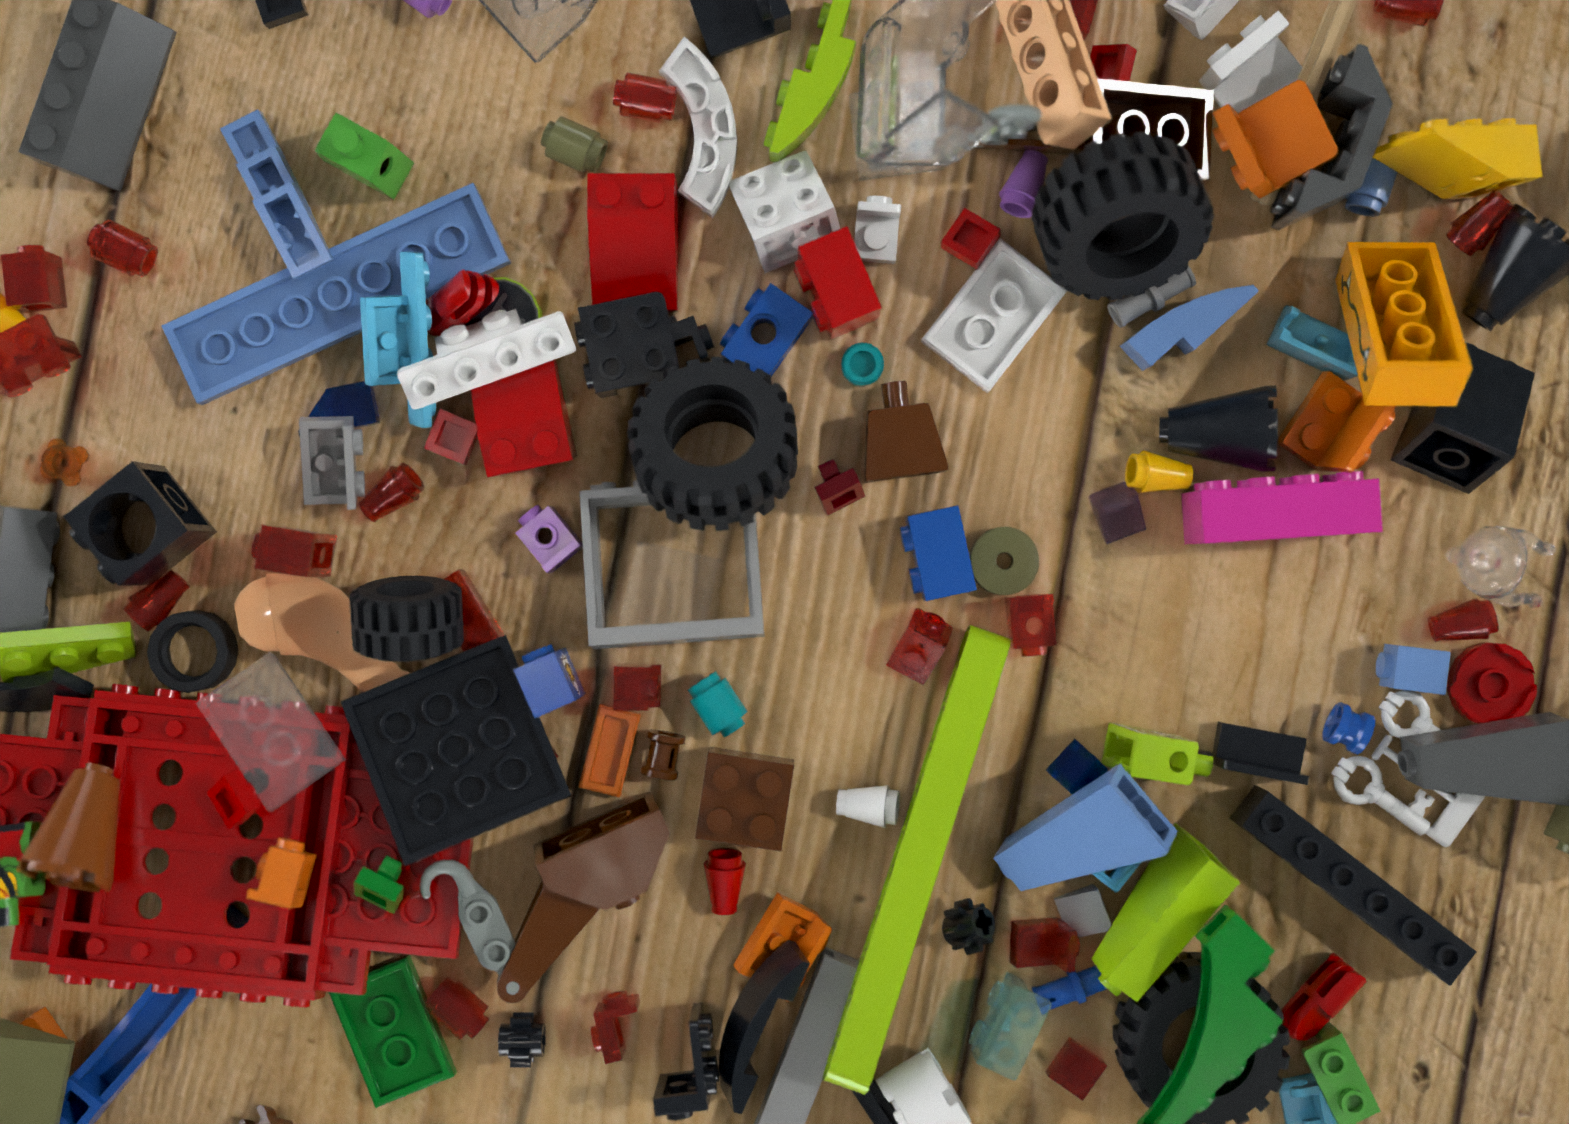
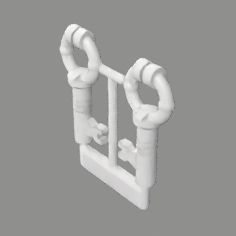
M1408 690L1395 693L1390 691L1385 697L1386 701L1383 700L1378 707L1381 710L1382 723L1390 735H1385L1372 753V759L1363 756H1354L1347 759L1342 757L1338 762L1339 767L1335 766L1331 772L1334 776V788L1342 801L1354 805L1375 803L1419 836L1426 834L1441 846L1449 847L1485 796L1463 793L1453 795L1450 792L1434 790L1448 800L1449 803L1430 827V822L1423 816L1425 808L1430 807L1435 801L1432 796L1427 795L1424 798L1427 793L1419 789L1414 796L1415 801L1406 805L1385 790L1382 773L1374 760H1378L1382 754H1385L1398 764V754L1388 747L1393 740L1392 736L1400 738L1441 730L1432 724L1430 708L1420 693ZM1405 700L1411 701L1413 705H1417L1420 714L1413 720L1411 728L1408 729L1400 728L1392 720V717L1398 711L1396 707L1400 708ZM1357 766L1363 767L1372 776V782L1365 787L1363 794L1360 795L1353 794L1344 785L1350 778V775L1347 773L1353 774Z

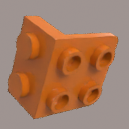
M1302 80L1292 82L1239 113L1229 104L1213 112L1218 124L1217 127L1212 129L1213 134L1222 151L1230 150L1237 163L1230 167L1238 186L1242 191L1249 188L1259 199L1289 184L1293 178L1298 179L1308 170H1315L1338 156L1339 149L1308 85Z

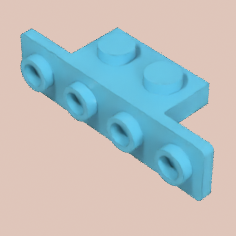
M400 252L402 295L360 297L366 385L400 384L397 377L398 369L433 357L431 349L428 348L427 331L431 329L432 315L429 306L426 304L425 287L429 284L430 273L422 253ZM408 401L409 423L420 428H431L432 416L436 413V403L414 410Z

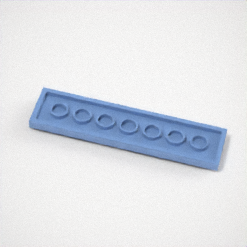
M471 183L329 248L333 261L296 280L292 278L288 268L162 325L196 403L200 405L209 403L361 333L360 297L402 295L400 252L411 251L423 254L430 273L429 284L425 287L426 300L462 269L478 272L482 276L512 264L476 185Z

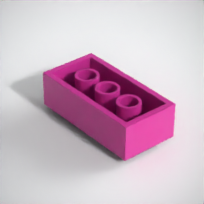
M1354 471L1352 473L1341 472L1322 475L1323 482L1319 481V474H1308L1279 478L1280 485H1275V477L1236 481L1237 488H1231V480L1195 483L1193 492L1181 494L1184 544L1383 532L1379 479H1364L1363 471Z

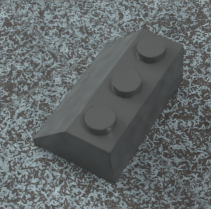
M0 504V633L45 629L48 624L49 610L47 605H45L47 588L52 585L54 580V566L51 563L53 546L57 544L60 535V526L58 521H56L57 512Z

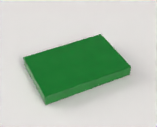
M410 954L368 972L366 994L364 995L329 992L375 1108L456 1075V1067Z

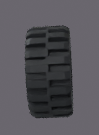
M1134 132L1132 137H1125L1122 133L1111 135L1108 141L1098 143L1096 140L1086 144L1085 150L1078 154L1072 152L1063 159V165L1059 169L1054 167L1045 179L1046 185L1040 186L1034 200L1032 221L1052 278L1069 292L1078 296L1083 293L1084 297L1093 300H1100L1101 297H1106L1109 300L1122 299L1123 295L1128 294L1138 296L1144 294L1145 290L1150 287L1156 286L1159 288L1168 283V278L1174 274L1179 276L1188 268V262L1191 259L1196 260L1201 254L1204 247L1203 243H1207L1214 219L1210 199L1194 160L1190 158L1188 151L1168 138L1156 135L1152 139L1150 134Z
M711 357V362L700 363L699 358L686 361L687 366L678 369L675 365L663 372L664 379L660 382L657 379H653L644 388L646 398L642 396L637 398L632 408L634 417L628 421L627 433L629 437L628 446L637 483L642 493L647 494L649 503L657 511L665 509L667 519L677 524H681L685 519L689 521L691 529L702 531L705 529V525H715L716 531L729 530L728 524L739 521L741 526L754 522L753 515L760 512L762 515H766L775 508L774 497L778 499L784 498L790 489L789 480L794 478L796 474L798 455L797 427L793 406L787 402V393L780 384H771V376L765 371L757 368L753 372L750 370V363L735 359L734 364L725 363V357ZM710 422H726L737 425L750 433L755 439L748 451L741 457L721 466L707 467L695 465L680 458L674 452L676 444L683 435L699 425Z
M1188 952L1186 955L1187 959L1183 960L1177 956L1138 1002L1130 997L1127 1002H1118L1115 1014L1120 1021L1119 1024L1113 1025V1040L1118 1046L1115 1054L1119 1065L1125 1073V1077L1148 1108L1155 1102L1173 1074V1070L1168 1067L1162 1056L1166 1031L1176 1017L1184 1011L1197 1006L1200 990L1201 952ZM1250 977L1244 984L1283 1020L1284 1015L1279 1005L1270 998L1271 994L1259 982ZM1281 1023L1277 1027L1278 1033L1273 1041L1264 1048L1258 1047L1247 1058V1064L1242 1073L1233 1080H1226L1215 1092V1098L1211 1105L1203 1112H1195L1185 1124H1226L1225 1122L1234 1120L1236 1124H1243L1250 1121L1247 1113L1255 1107L1262 1112L1270 1104L1265 1098L1270 1090L1278 1093L1284 1082L1278 1075L1279 1070H1287L1289 1067L1290 1055L1283 1049V1046L1290 1044L1289 1030Z

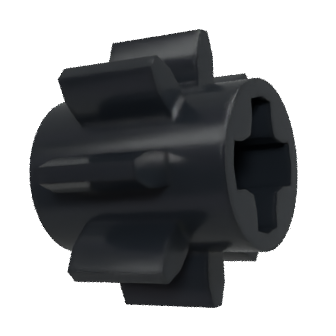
M971 898L954 902V908L944 911L946 917L942 923V932L946 941L952 945L953 950L964 948L966 955L982 952L984 944L993 942L992 936L995 932V920L984 903L973 905Z
M513 1012V1017H510V1023L500 1024L498 1052L500 1057L510 1058V1068H531V1064L534 1063V1057L544 1056L546 1027L545 1023L534 1022V1012Z

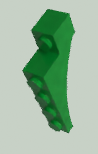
M1226 904L1195 935L1201 942V976L1193 1024L1186 1046L1173 1074L1155 1102L1136 1124H1185L1195 1112H1203L1213 1102L1217 1089L1226 1080H1233L1242 1073L1246 1067L1247 1058L1258 1047L1264 1048L1273 1041L1278 1033L1277 1027L1283 1022L1244 984L1250 977L1256 978L1266 970L1270 964L1269 957L1275 950Z

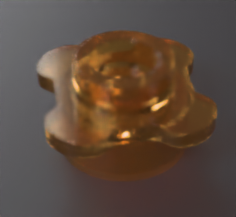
M52 439L42 455L39 468L40 473L46 479H60L66 486H77L81 482L80 471L83 463L89 460V453L82 446L74 448L66 445L63 439ZM62 459H66L68 461V464L65 467L61 465Z

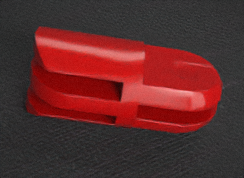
M463 269L426 300L432 315L431 329L427 333L432 336H441L443 331L452 326L468 323L498 296L499 285L496 279L487 274L481 276L478 272L465 271Z
M1333 952L1283 1007L1284 1019L1282 1024L1289 1030V1036L1298 1041H1305L1314 1037L1366 984V978L1356 972L1351 965L1344 962L1338 954Z

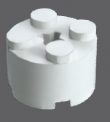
M929 1048L917 1053L876 1079L883 1095L888 1102H892L896 1110L893 1115L897 1123L972 1124L959 1096L942 1072L943 1069Z

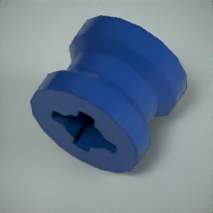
M1339 702L1332 708L1326 719L1322 733L1323 741L1333 745L1341 743L1345 745L1347 751L1358 755L1363 752L1370 742L1375 728V717L1366 712L1357 714L1352 711L1349 705Z

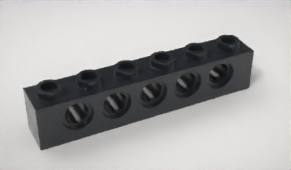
M1254 785L1230 816V820L1447 985H1452L1477 951L1269 791Z

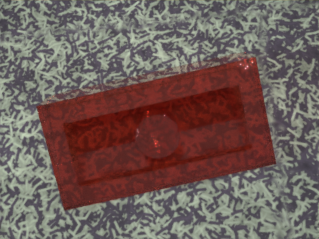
M458 569L444 579L457 584L462 589L464 642H462L460 647L463 652L504 635L464 569Z

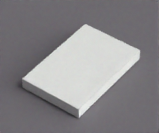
M1000 238L979 268L973 272L927 331L921 342L988 393L1068 290L1057 284L1054 279Z

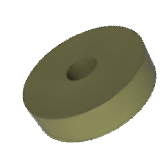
M998 527L986 531L974 542L969 555L975 581L986 591L998 595H1012L1024 590L1034 580L1039 567V555L1034 542L1027 534L1012 527ZM1001 553H1007L1011 557V565L1007 569L999 568L996 563V559Z

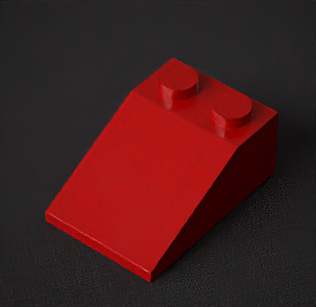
M587 173V222L592 305L652 292H660L665 297L668 312H678V183L675 173Z
M556 359L471 390L477 436L487 478L570 461L577 456Z

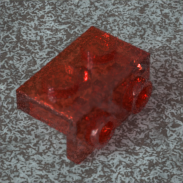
M39 313L1 332L0 394L8 397L20 396L33 388L32 383L44 376L47 378L55 377L68 371L71 368L69 363L82 357L75 342L57 337L46 316Z

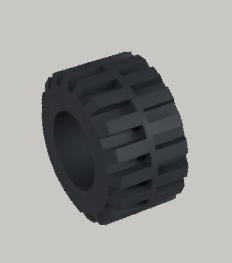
M396 576L366 583L350 593L352 645L355 652L360 653V655L392 662L419 661L449 653L459 648L462 642H464L462 589L451 581L430 576Z

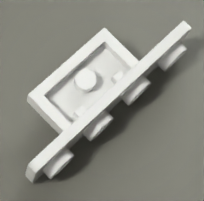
M516 309L508 312L497 310L487 314L482 321L469 326L455 325L443 331L441 336L435 338L437 355L398 369L397 377L411 408L417 410L574 353L576 346L561 311L522 324Z

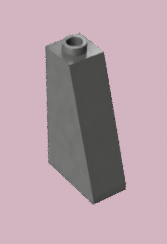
M1545 712L1400 737L1402 751L1398 753L1399 769L1406 780L1423 789L1569 806V719Z

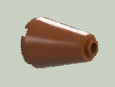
M86 763L85 769H75L19 860L16 869L18 873L36 879L37 873L40 871L46 873L45 878L50 879V884L91 892H100V888H102L104 891L110 892L114 878L120 780L112 776L113 769L99 764Z

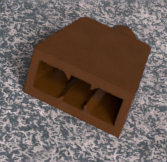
M907 381L881 384L884 408L870 410L866 416L865 483L946 472L948 470V463L929 403L910 405Z

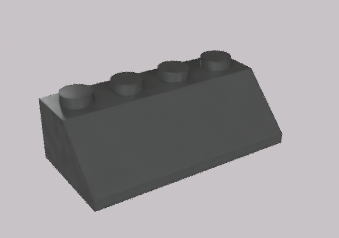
M72 0L19 153L45 166L121 192L177 32L112 0Z

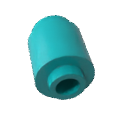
M716 671L688 689L693 698L690 700V703L712 735L720 731L725 738L745 724L742 716L748 712L727 679H721Z

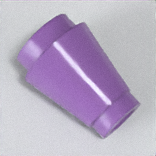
M1035 150L1024 151L1022 158L999 192L1001 198L1000 207L1003 211L1019 218H1030L1032 216V209L1035 205L1034 200L1040 186L1044 184L1048 158L1044 154Z

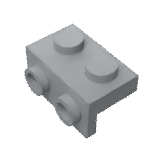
M353 416L300 417L299 431L304 505L347 504V510H356L358 497H365L364 471H356L355 455H363L362 429H354Z

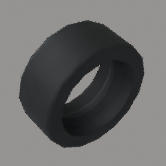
M194 610L175 613L161 621L150 636L147 655L150 668L161 683L172 690L190 693L214 688L226 680L236 665L238 645L236 635L226 621L214 613ZM189 626L202 627L207 630L214 638L217 648L216 661L212 668L203 675L194 677L179 672L172 663L170 655V645L173 636L182 628Z

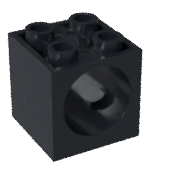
M135 461L130 462L63 516L72 527L69 533L74 541L83 549L92 552L99 561L97 568L101 575L110 583L117 584L118 586L152 585L217 532L165 466ZM136 501L146 502L149 505L156 523L153 541L143 553L132 552L125 542L122 531L124 516Z

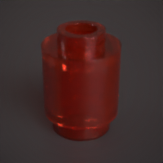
M1375 0L1373 11L1383 13L1382 17L1385 19L1425 27L1429 19H1437L1444 0Z
M627 72L624 80H616L613 105L620 107V116L661 123L662 119L672 121L678 87L669 85L666 79Z
M110 219L102 224H96L91 229L87 238V246L90 247V256L93 259L128 276L138 275L145 277L152 270L158 256L157 246L151 244L148 237Z
M448 976L424 1003L432 1010L429 1014L459 1040L466 1034L473 1039L489 1021V1018L484 1014L489 1006L458 980L455 983Z

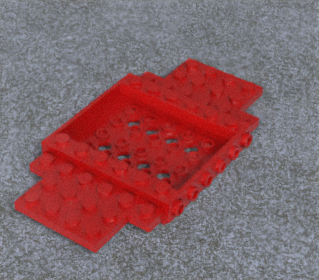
M112 684L111 692L95 690L94 698L90 699L54 695L47 738L0 734V826L25 822H43L75 769H85L86 763L109 767L113 769L112 776L120 780L114 878L110 892H106L102 888H100V892H91L50 884V879L46 878L43 895L18 898L19 925H15L10 960L46 963V965H50L48 974L65 975L64 983L91 985L92 979L97 978L108 980L107 987L114 989H135L136 983L152 984L151 992L178 994L180 987L195 988V996L203 998H223L224 991L240 993L239 1001L265 1003L267 996L283 997V1005L310 1007L311 1000L314 1001L325 997L326 992L354 995L366 994L371 951L450 959L459 958L463 926L459 919L457 884L452 876L439 874L431 881L430 898L424 899L420 891V880L426 868L434 862L444 859L455 860L465 865L470 871L474 838L409 866H404L343 707L326 705L324 713L308 712L309 704L283 701L282 709L267 708V700L259 698L240 697L238 705L223 703L224 695L198 692L196 700L181 699V691L155 688L154 696L139 695V687ZM175 760L182 767V778L177 784L167 786L160 779V768L165 762ZM238 768L245 779L251 771L262 769L268 774L270 780L266 791L257 795L261 807L255 813L261 817L263 829L257 837L252 839L244 837L240 832L239 826L228 830L207 795V792L224 774ZM162 804L172 806L176 813L174 824L166 830L157 828L152 818L154 810ZM278 837L305 843L303 851L317 854L303 906L292 909L246 898L249 889L259 887L260 880L255 875L247 883L237 881L233 875L235 862L241 857H249L255 862L257 868L262 855L269 852L270 846H276ZM155 848L163 849L169 857L168 867L160 874H153L146 867V857ZM386 855L402 863L400 868L402 872L396 883L404 886L403 899L394 914L354 895V881L363 866L377 873ZM149 892L157 894L162 901L160 913L152 919L145 918L139 911L140 899ZM236 901L245 903L250 910L248 922L240 928L231 926L226 918L228 907Z

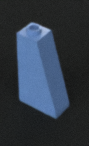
M1118 764L1006 837L993 859L998 863L1002 873L1011 879L1020 891L1162 857L1168 853L1178 831L1123 766Z

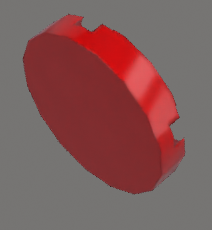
M1482 642L1466 648L1454 659L1448 672L1447 693L1455 710L1464 719L1474 724L1521 717L1530 711L1537 696V684H1534L1535 678L1533 676L1535 671L1532 663L1520 650L1503 643Z

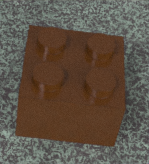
M710 747L706 762L695 839L781 851L794 770V759Z

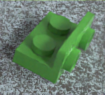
M1328 1022L1315 1035L1318 1041L1303 1048L1302 1054L1336 1123L1356 1124L1381 1110L1342 1032Z

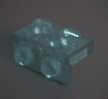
M1007 972L1003 982L996 981L992 987L987 1001V1005L991 1007L985 1020L979 1019L974 1025L969 1038V1044L972 1045L971 1050L977 1064L1008 1079L1016 1080L1052 1004L1049 999L1028 990L1023 979Z

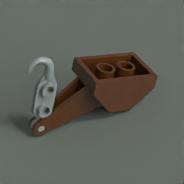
M1098 79L1112 119L1075 150L1043 144L1042 140L1021 139L1027 137V132L1037 131V123L1042 116L1040 109L1032 105L996 107L989 111V115L982 116V122L964 124L963 147L968 149H1004L1015 151L1035 150L1040 153L1070 155L1072 152L1075 154L1085 150V145L1097 140L1098 143L1108 141L1111 135L1122 133L1125 137H1132L1134 132L1150 134L1152 139L1156 135L1168 138L1173 143L1185 148L1190 158L1194 160L1201 180L1205 181L1210 179L1214 90Z
M648 792L534 844L535 863L542 880L515 940L497 900L474 880L465 865L455 860L446 859L434 862L425 869L421 876L420 891L422 897L428 899L431 896L430 884L434 877L439 874H448L454 878L458 887L459 919L479 962L485 968L498 973L497 992L499 997L507 1003H517L526 996L539 978L600 908L603 910H608L614 906L618 910L627 908L640 899V894L647 892L670 832L652 792Z

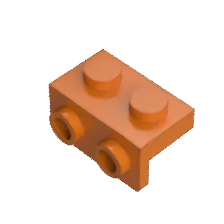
M777 892L733 966L738 973L751 978L759 966L787 940L796 942L809 961L808 972L817 955L825 949L832 932V927L817 911ZM805 974V976H804V978H803V980H802V983H801L800 987L803 985V983H804V981H805L806 974Z

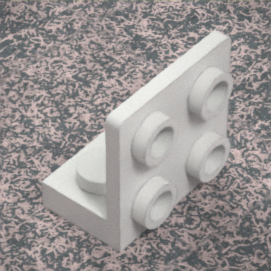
M807 151L796 153L733 179L729 183L731 193L750 232L759 261L765 273L798 260V246L840 229L835 207Z

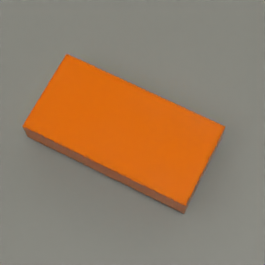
M602 703L599 704L579 783L580 788L621 797L642 713Z

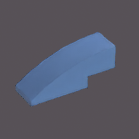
M1254 285L1229 288L1198 297L1150 322L1121 344L1120 347L1142 371L1151 367L1175 344L1186 355L1199 347L1259 290Z

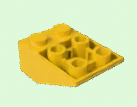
M1480 118L1460 121L1454 125H1448V119L1426 121L1419 125L1420 131L1418 132L1406 131L1388 136V143L1376 147L1373 158L1441 199L1479 198L1543 177L1537 124L1517 125L1515 118L1496 120L1487 125H1483Z

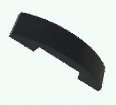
M787 940L754 972L740 993L726 1023L719 1054V1079L721 1089L734 1113L742 1114L757 1082L758 1075L750 1063V1059L777 999L793 1002L810 965L794 941Z

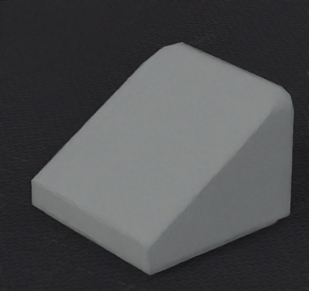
M1094 884L1054 898L1069 940L1106 932L1112 926L1101 894Z

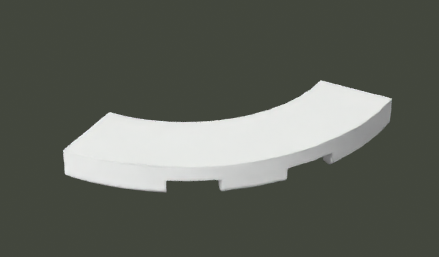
M683 37L659 70L660 75L672 85L685 103L694 131L692 160L685 179L678 189V193L713 218L728 192L729 183L734 173L737 154L736 123L732 104L719 74L706 56L687 38Z

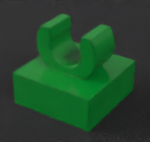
M386 855L377 873L363 866L354 881V895L394 914L403 899L404 886L396 883L402 872L400 869L402 863Z

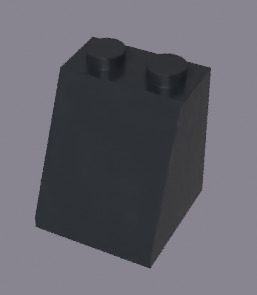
M1465 343L1472 370L1457 406H1413L1392 453L1391 461L1470 494L1515 458L1535 373L1518 366L1512 361L1504 360L1481 350L1473 344Z

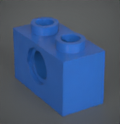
M770 283L765 291L758 288L744 308L749 314L740 327L735 323L731 325L720 341V345L724 347L721 356L725 357L726 362L734 364L735 359L750 363L751 371L755 372L759 368L772 377L812 321L813 312ZM767 323L775 328L776 336L773 341L768 344H759L753 340L751 334L754 327L758 324Z

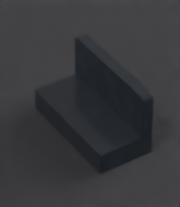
M1218 721L1212 751L1213 765L1225 770L1308 785L1309 776L1300 773L1307 739Z

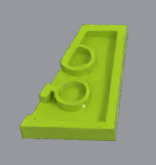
M130 621L0 633V675L3 683H12L15 676L43 673L55 667L69 673H75L136 657V643Z

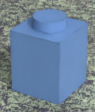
M1384 643L1383 652L1379 653L1376 660V675L1380 678L1379 686L1446 695L1451 652Z

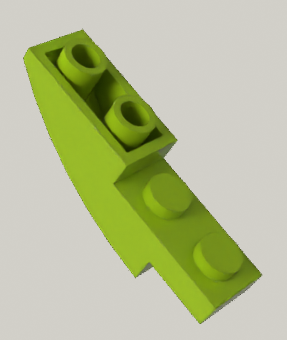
M832 0L831 4L823 3L817 28L823 29L819 45L811 44L805 64V69L811 70V73L794 68L791 80H782L776 105L782 106L778 122L770 121L764 140V146L770 148L769 158L771 162H778L796 150L822 121L837 98L848 75L856 49V41L842 37L851 10L852 0Z

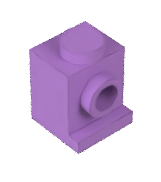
M536 505L518 520L522 528L515 534L542 565L541 567L546 573H553L583 548L582 541L552 506H547L542 510L539 505ZM543 528H549L553 534V538L548 544H542L538 539V533Z

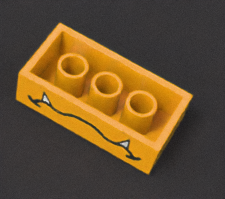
M1347 242L1335 282L1364 404L1380 406H1457L1472 366L1436 243Z

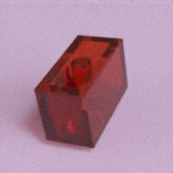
M261 525V531L256 533L252 543L251 553L252 557L256 559L254 569L302 577H331L337 535L286 526Z

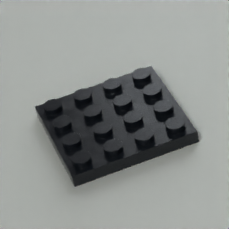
M506 635L341 701L404 866H409L572 796L540 717L534 718L515 675L514 669L518 668L519 665Z

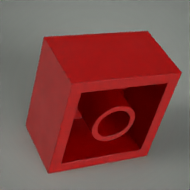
M848 226L798 246V260L793 262L795 269H793L802 292L810 291L814 301L811 302L812 308L810 311L813 312V319L820 333L827 330L832 340L878 320L882 306Z

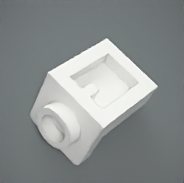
M868 196L866 202H858L854 243L862 261L891 264L896 262L901 205L892 204V198Z

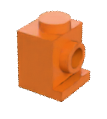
M278 837L276 846H270L269 852L264 853L259 861L256 878L260 880L259 887L249 889L246 898L289 909L302 907L317 854L303 851L305 847L303 842Z

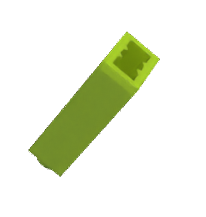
M1176 823L1173 826L1178 832L1168 853L1162 857L1151 859L1091 958L1101 972L1098 980L1105 988L1116 996L1123 992L1136 1002L1141 999L1240 884V881L1203 843Z

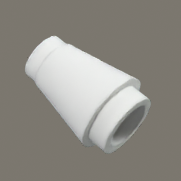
M889 785L847 790L839 789L836 814L882 828H886L887 824L897 825L900 792L899 790H890Z

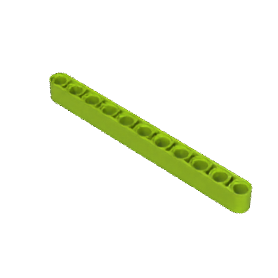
M969 625L965 632L823 1074V1081L865 1095L870 1088L1009 652L1011 639L973 625Z

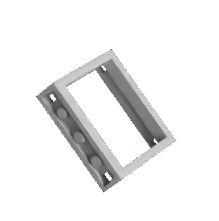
M637 480L633 481V487L616 488V483L602 482L601 485H590L591 490L579 491L589 647L595 650L765 637L756 513L753 515L754 522L743 526L750 617L606 627L598 509L650 506L651 504L648 501L647 494L642 493Z

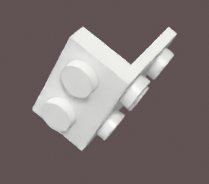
M1279 10L1266 21L1261 15L1240 32L1244 39L1239 44L1231 48L1226 43L1206 61L1211 67L1199 82L1206 90H1214L1213 99L1220 108L1229 104L1239 113L1297 80L1302 66L1278 38L1289 25V22Z

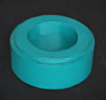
M864 342L850 346L845 351L841 361V370L846 380L860 387L875 383L880 378L884 369V359L879 349L872 344Z

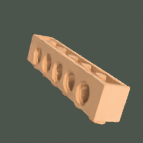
M994 0L999 12L1000 23L1004 27L1012 50V58L1017 65L1024 85L1025 96L1029 100L1030 105L1036 106L1041 111L1042 116L1037 123V131L1042 138L1043 144L1075 150L1112 118L1070 1Z

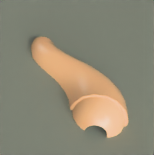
M293 572L266 573V577L252 581L239 593L234 603L239 634L249 645L263 651H279L282 656H303L320 661L340 672L361 692H366L411 673L401 670L395 662L377 660L355 652L352 645L350 599L339 588L317 577Z

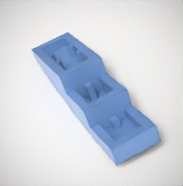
M257 109L220 128L238 162L236 166L254 198L252 202L292 278L296 280L333 261L305 196L263 113Z

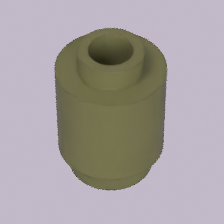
M561 116L556 123L550 121L547 124L541 138V145L546 147V157L582 173H585L587 170L596 173L605 158L608 141L600 138L599 132Z

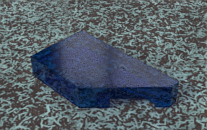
M365 381L327 388L308 417L353 416L354 428L380 424L373 386L366 385Z

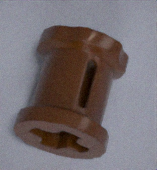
M648 730L647 738L651 741L646 764L641 767L640 773L663 780H676L679 773L675 770L680 745L685 744L686 737L669 731Z

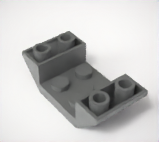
M1358 43L1345 56L1339 55L1334 66L1329 69L1320 91L1321 96L1317 104L1319 110L1344 119L1334 136L1339 149L1338 156L1326 163L1321 172L1310 169L1300 178H1293L1285 189L1280 188L1270 210L1271 213L1276 214L1271 228L1281 230L1334 206L1361 188L1393 105L1371 54L1365 45Z

